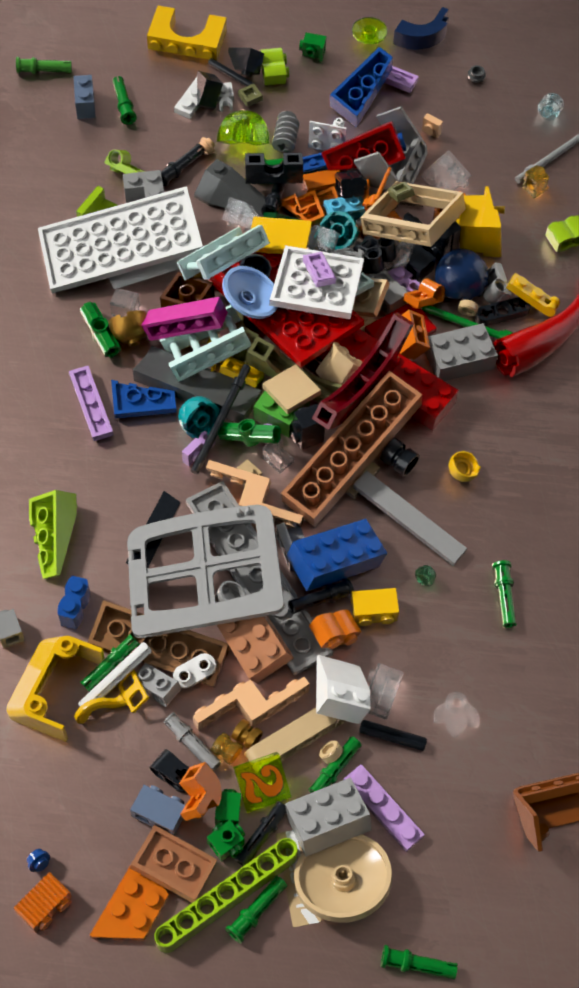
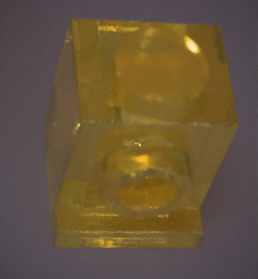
M536 165L525 172L522 187L533 198L538 197L549 189L547 186L549 176L545 169Z

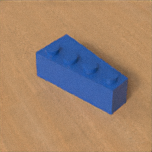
M378 47L330 94V107L357 128L392 71L393 57L381 47Z

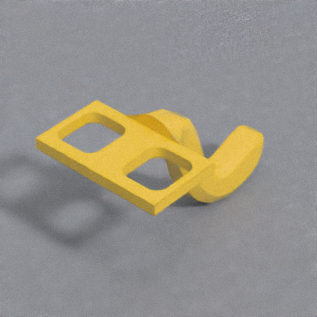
M134 669L117 684L121 691L118 697L96 698L81 705L74 715L77 723H85L91 713L100 708H120L128 705L131 712L135 713L149 699V696ZM131 675L134 683L125 690L123 682ZM140 691L143 699L134 707L132 697Z

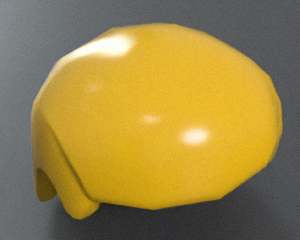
M466 451L456 452L450 458L448 465L450 474L455 480L460 482H469L475 479L481 469L473 454Z

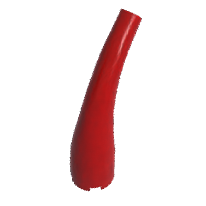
M579 294L558 315L493 342L498 355L496 366L504 376L510 375L511 378L531 369L564 344L579 326Z

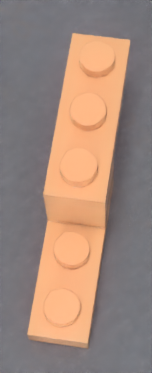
M208 461L206 468L208 472H211V476L222 479L223 476L231 478L230 482L238 485H243V482L246 483L239 506H266L271 511L274 522L278 519L284 521L285 526L296 528L297 525L302 527L303 515L264 504L271 485L270 478L215 461Z
M305 677L300 680L294 679L286 686V689L281 692L276 691L267 698V701L251 679L246 683L240 682L227 695L221 694L208 707L202 706L199 708L195 715H193L194 725L200 731L238 707L245 719L250 722V725L255 727L308 693L309 682Z

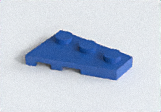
M111 380L115 419L177 413L175 391L155 387L143 388L138 387L137 384L129 383V385H126L116 380Z

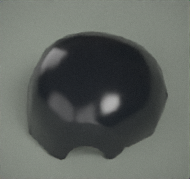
M250 254L239 263V266L252 267L264 273L268 278L270 277L271 265L269 260L262 255Z

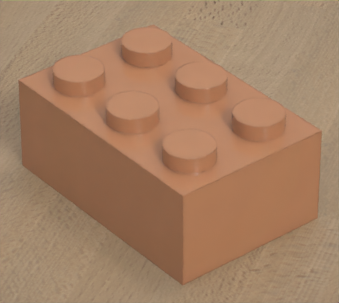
M268 616L217 625L248 678L257 684L294 659Z

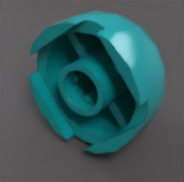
M330 212L320 223V239L330 249L349 248L358 238V224L346 212Z
M192 397L179 410V424L183 431L191 438L198 439L204 431L209 435L218 417L220 408L206 397Z

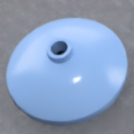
M237 266L230 269L224 276L222 282L224 295L230 305L239 313L250 318L264 319L273 315L278 308L269 306L274 283L261 271L248 266Z

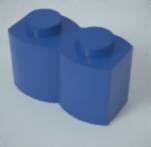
M71 576L65 585V596L60 600L57 610L61 626L77 629L81 625L84 616L83 609L86 608L90 601V589L87 579Z

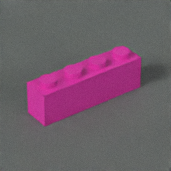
M215 297L148 310L142 327L150 341L222 328L228 312L221 298Z

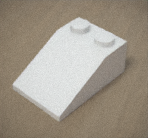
M318 655L316 713L360 724L370 711V689L361 667Z

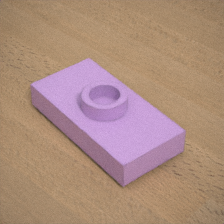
M323 252L303 255V262L316 288L336 284V277Z

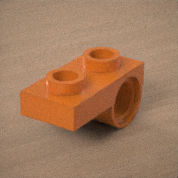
M426 278L420 283L418 290L405 293L403 301L409 303L415 309L434 305L444 301L445 287Z

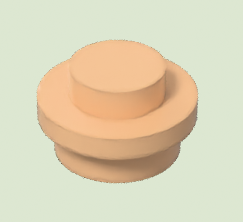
M202 137L200 139L201 142L198 143L202 146L201 149L204 148L206 155L213 154L215 152L214 142L210 138Z

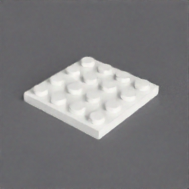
M285 245L269 306L351 319L364 258L323 252L336 277V284L316 288L303 262V255L322 251Z

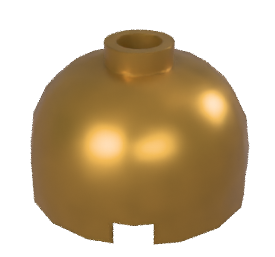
M129 311L127 316L121 318L119 314L108 321L112 335L118 342L129 344V346H137L141 343L140 341L147 336L142 327V323L146 318V311Z

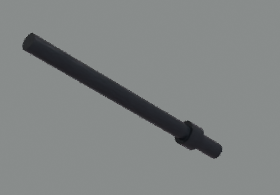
M244 364L238 377L234 378L231 384L232 389L191 469L192 473L199 474L239 391L243 390L246 384L245 379L251 369L249 365Z

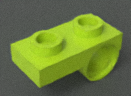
M126 150L110 151L104 162L110 166V170L117 173L145 172L130 164L131 155ZM119 154H120V156H121V161H120V163H119V161H118V156H119Z

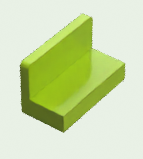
M97 186L77 209L76 214L79 217L117 206V204L105 199L104 188Z

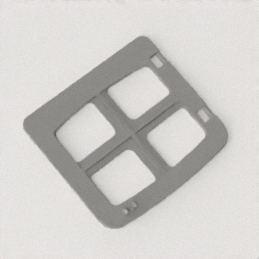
M238 506L174 517L139 526L128 536L132 632L137 638L274 615L282 612L284 609L274 520L271 511L266 506ZM243 523L256 524L259 545L257 549L222 556L211 555L210 528ZM185 532H192L194 558L191 561L151 569L147 568L146 545L148 542ZM141 552V559L134 560V553ZM253 565L261 566L263 589L260 592L215 602L213 581L215 573ZM187 577H194L196 579L198 606L171 610H150L149 585ZM144 607V615L137 616V608Z

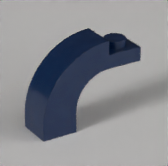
M442 7L433 21L423 25L401 20L394 31L393 44L412 50L427 49L437 45L446 37L449 9Z

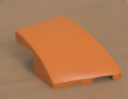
M334 186L319 193L313 190L299 197L293 194L282 199V206L299 219L312 221V226H320L321 221L327 215L323 206L324 200L339 197Z

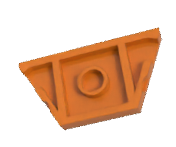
M129 867L89 936L92 939L113 938V940L132 939L144 941L167 902L169 894L163 886Z

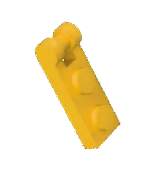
M514 273L506 286L509 291L548 317L554 316L560 305L558 297H550L541 288L534 286L517 273Z

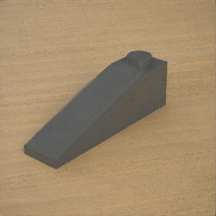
M216 159L205 170L194 193L195 198L208 206H220L226 208V211L229 212L233 210L242 212L247 217H264L261 213V208L265 204L266 197L251 184H245V179L232 167Z

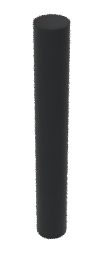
M210 58L208 61L210 66L245 87L255 84L213 58Z

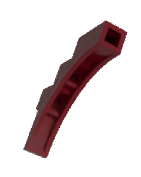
M398 312L394 313L385 331L367 358L339 389L320 401L312 419L328 430L341 425L379 383L380 379L388 371L393 372L400 358L398 355L414 323Z

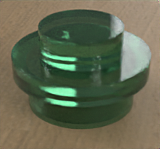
M423 565L417 568L415 576L420 584L431 586L435 582L436 572L432 567Z

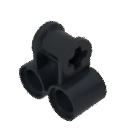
M366 235L362 243L353 247L354 252H358V249L364 251L367 271L372 274L383 271L384 262H391L397 257L395 240L382 237L375 239L371 235Z

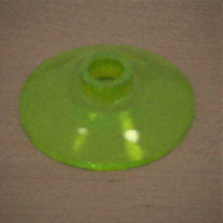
M364 17L353 24L352 34L361 43L377 44L386 38L387 27L384 22L377 18Z

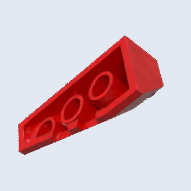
M393 121L321 152L328 171L357 168L354 164L355 159L376 152H380L389 166L406 159Z

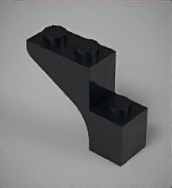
M409 212L404 215L405 221L423 224ZM408 243L412 254L405 260L404 268L413 274V280L420 282L434 270L436 258L429 252V246Z

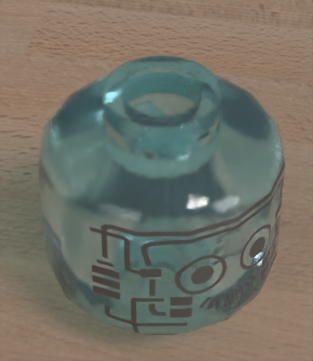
M548 93L538 104V114L545 120H554L562 112L564 101L558 94Z

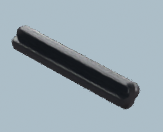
M362 720L360 725V733L424 751L427 744V738L371 721Z

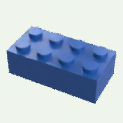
M363 519L293 541L286 557L306 591H310L380 567L387 555V551L367 519Z

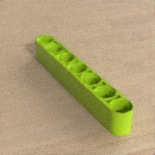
M290 838L281 839L159 926L154 934L158 949L164 953L176 950L270 882L276 875L281 874L292 866L297 860L296 842ZM285 848L293 851L290 856H283L280 852ZM265 862H270L274 867L269 871H265L261 868V865ZM246 876L254 879L250 885L243 884L241 880ZM229 890L234 893V896L231 899H223L221 894ZM205 905L214 907V910L209 914L201 912L202 907ZM186 919L194 922L193 926L189 929H184L180 926ZM165 934L173 936L172 941L168 944L160 942L161 937Z

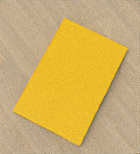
M253 216L251 229L257 225H262L270 244L256 252L283 254L285 245L304 249L308 248L312 221Z

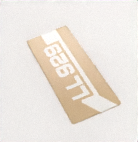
M293 830L276 833L277 842L283 838H290L296 842L298 860L303 851ZM285 848L280 853L283 856H290L293 851ZM297 860L292 866L283 871L284 881L288 885L286 893L293 927L321 922V918L307 910L297 895L294 881Z

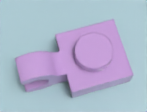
M206 431L202 432L198 439L195 438L182 451V460L187 466L196 461L207 438Z

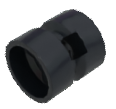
M397 438L392 439L380 455V460L388 466L394 465V470L403 477L412 471L420 458V455L411 448L406 449V445Z

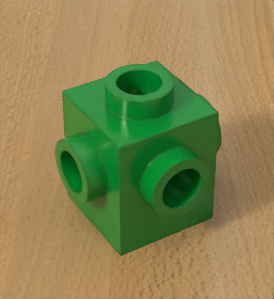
M231 820L226 823L220 822L212 829V833L207 836V844L219 860L223 862L229 856L232 858L237 856L244 849L245 833L239 824L234 825Z

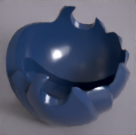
M464 248L455 249L447 253L439 261L435 270V282L445 287V296L448 298L472 300L476 296L480 297L488 285V267L485 261L474 251Z

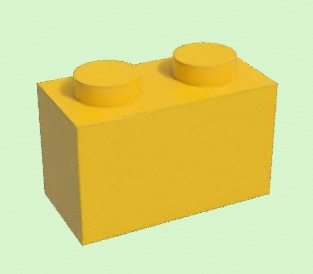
M396 588L352 591L351 608L352 616L356 623L361 626H368L372 623L391 624L394 621H398L399 606Z

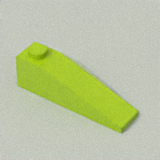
M53 490L29 499L30 526H34L36 533L33 539L34 543L39 546L38 560L43 579L53 578L61 574L77 515L75 493Z

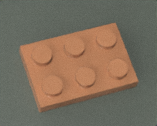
M154 825L131 863L130 869L193 903L196 901L218 859Z

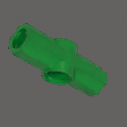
M85 303L80 308V313L88 325L94 341L98 343L105 357L112 358L117 356L121 351V347L112 335L108 320L103 317L96 303Z
M245 419L240 423L224 422L218 436L221 440L243 441L245 446L252 447L259 444V442L278 444L281 439V429L279 426L256 424L253 419Z

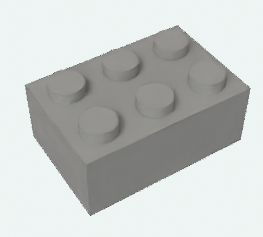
M484 323L428 336L430 349L425 354L434 375L443 381L495 368L498 355Z
M351 777L285 803L287 819L305 857L372 830L370 813Z

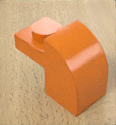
M206 762L189 767L179 783L191 797L180 813L186 821L203 817L208 809L220 804L222 796L220 781Z

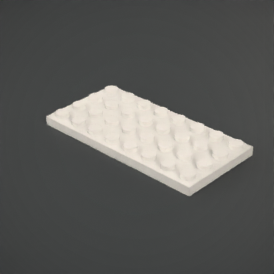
M187 186L38 228L52 294L185 257L203 247Z

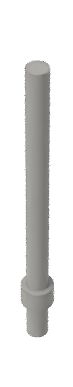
M579 134L534 165L531 164L526 167L524 172L515 177V181L519 184L525 179L536 175L538 170L578 144Z

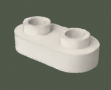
M200 654L178 666L173 673V679L179 682L181 688H190L215 673L217 668L216 660L209 654ZM203 661L208 662L206 669H202L200 666ZM183 672L188 673L186 680H181L180 676Z

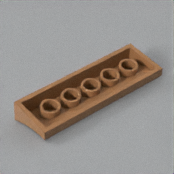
M103 600L88 643L111 651L113 647L116 649L130 634L139 644L145 642L152 650L142 661L143 663L174 673L178 666L200 654H209L216 660L217 668L213 675L200 683L215 687L230 650L228 643L191 630L137 638L132 632L131 609ZM137 612V616L144 615L142 613ZM203 661L200 665L201 668L206 669L208 662ZM183 672L181 676L188 678V673Z

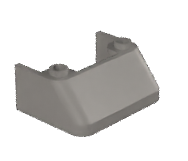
M400 106L378 114L376 118L381 125L393 121L397 134L402 133L406 145V151L404 152L406 159L389 166L380 152H376L354 160V164L366 180H370L369 185L378 189L388 167H391L390 175L383 188L385 191L396 181L414 184L428 153L426 143Z

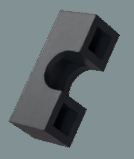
M245 153V184L303 183L302 153H283L282 162L275 166L268 165L265 162L264 153Z

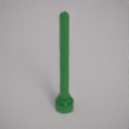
M431 305L422 307V310L426 313L464 327L478 325L476 322ZM486 327L489 336L495 339H500L513 333L506 329L504 331H497Z

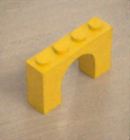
M157 6L147 34L148 49L207 60L213 58L217 61L227 32V17L209 14L206 26L200 34L192 37H183L173 32L176 22L175 8Z

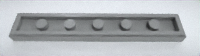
M366 471L353 485L356 491L452 566L466 552L467 548L370 472Z

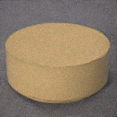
M461 300L458 311L464 316L472 317L478 312L479 306L474 301Z
M329 741L321 748L319 756L326 764H330L341 756L343 748L337 741Z

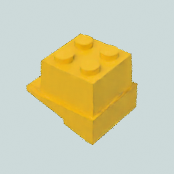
M485 186L484 195H464L465 210L460 215V218L456 219V222L461 226L460 249L464 248L483 253L484 257H502L499 214H505V206H493L489 186Z

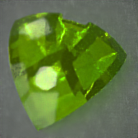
M249 110L234 111L228 114L222 121L218 130L217 142L229 145L247 143L255 146L269 144L267 125L256 112Z

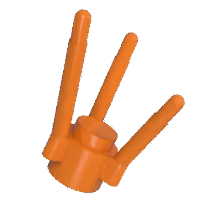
M388 167L377 194L369 196L370 180L367 179V190H365L362 203L365 211L381 197L380 195L390 175L391 167Z

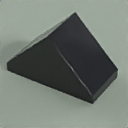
M201 71L197 72V106L213 110L216 108L223 83L216 75Z

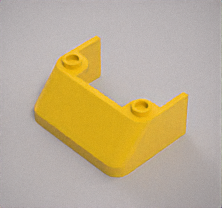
M60 636L41 641L7 705L9 718L14 722L67 742L68 736L64 725L44 718L48 705L40 694L59 657L68 659L76 655L100 664L105 659L103 649L72 636Z

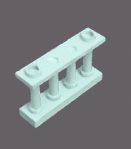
M257 225L244 234L241 228L237 227L177 261V265L184 280L193 277L201 272L205 280L270 244L262 225Z
M231 305L225 307L228 313L222 328L160 339L165 351L172 353L175 358L174 361L169 362V366L178 382L252 345L244 328L237 329L235 323L241 320ZM228 327L230 333L219 338L217 332ZM210 336L212 342L200 347L198 341ZM191 345L193 351L182 356L180 350Z

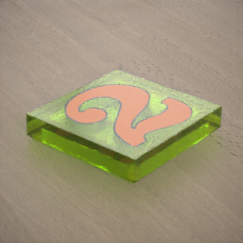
M278 752L233 767L247 813L292 797Z

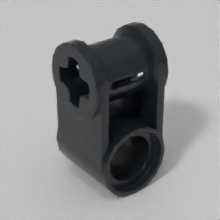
M164 749L149 768L158 778L168 783L176 791L185 793L186 791L179 784L182 779L178 780V778H183L189 767L172 752Z

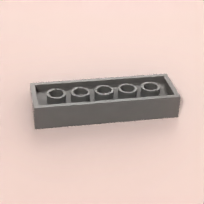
M151 346L145 357L132 369L134 381L148 387L175 391V398L185 402L196 396L206 397L220 408V411L232 389L231 384L234 380L229 376L216 371L212 372L211 369L206 368L178 382L169 366V362L175 360L173 354ZM245 384L243 390L239 391L226 418L236 423L248 419L253 406L261 396L262 390Z

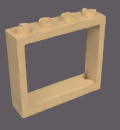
M396 181L392 186L402 182ZM407 183L414 189V196L397 202L389 195L387 190L360 217L363 234L431 247L465 210L464 193ZM400 202L443 209L430 225L386 217Z

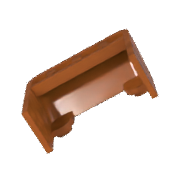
M579 773L520 786L513 790L514 801L525 835L538 852L543 851L542 841L550 835L549 828L579 821Z

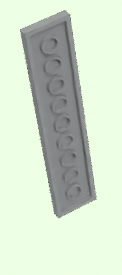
M224 481L186 499V504L192 514L239 506ZM251 523L233 524L209 529L210 542L219 556L255 550L259 547L257 533ZM260 565L228 570L234 581L244 588L246 595L260 592L263 589ZM280 570L284 609L282 612L268 615L294 657L287 665L293 675L296 676L316 665L318 655L331 657L333 650L321 648L309 627L313 619L306 609L295 614L289 610L288 601L296 599L298 596Z

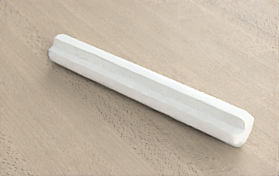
M145 642L141 643L80 700L78 705L81 706L90 700L105 697L152 652L151 648Z

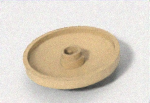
M361 834L307 857L302 852L295 866L294 881L300 901L312 914L327 921L347 923L363 919L381 907L387 899L392 886V869L384 849L371 838Z

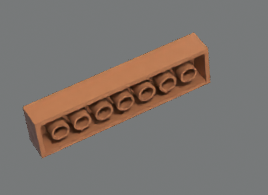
M388 371L281 492L282 502L297 514L303 515L307 522L316 527L422 405V394L391 371Z

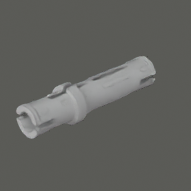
M175 712L171 713L165 719L164 724L177 736L176 739L186 745L202 763L206 762L213 771L217 769L221 761L192 732L193 729L183 723Z

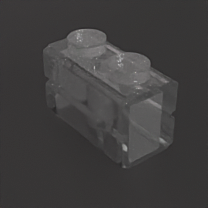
M381 663L377 664L376 670H370L367 682H370L369 714H374L383 719L388 718L402 681V671Z

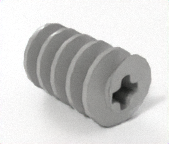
M283 111L277 117L272 146L280 152L290 153L295 149L300 122L293 112Z

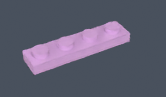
M89 366L69 371V376L93 441L114 436Z
M362 764L344 778L345 780L351 777L367 809L406 852L424 837L425 834Z

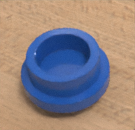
M36 849L31 852L27 857L29 870L31 872L43 871L49 864L50 854L42 849Z

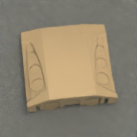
M334 342L332 344L333 347H331L329 353L317 368L316 373L327 381L344 384L363 362L352 357L347 348L339 346L338 342Z

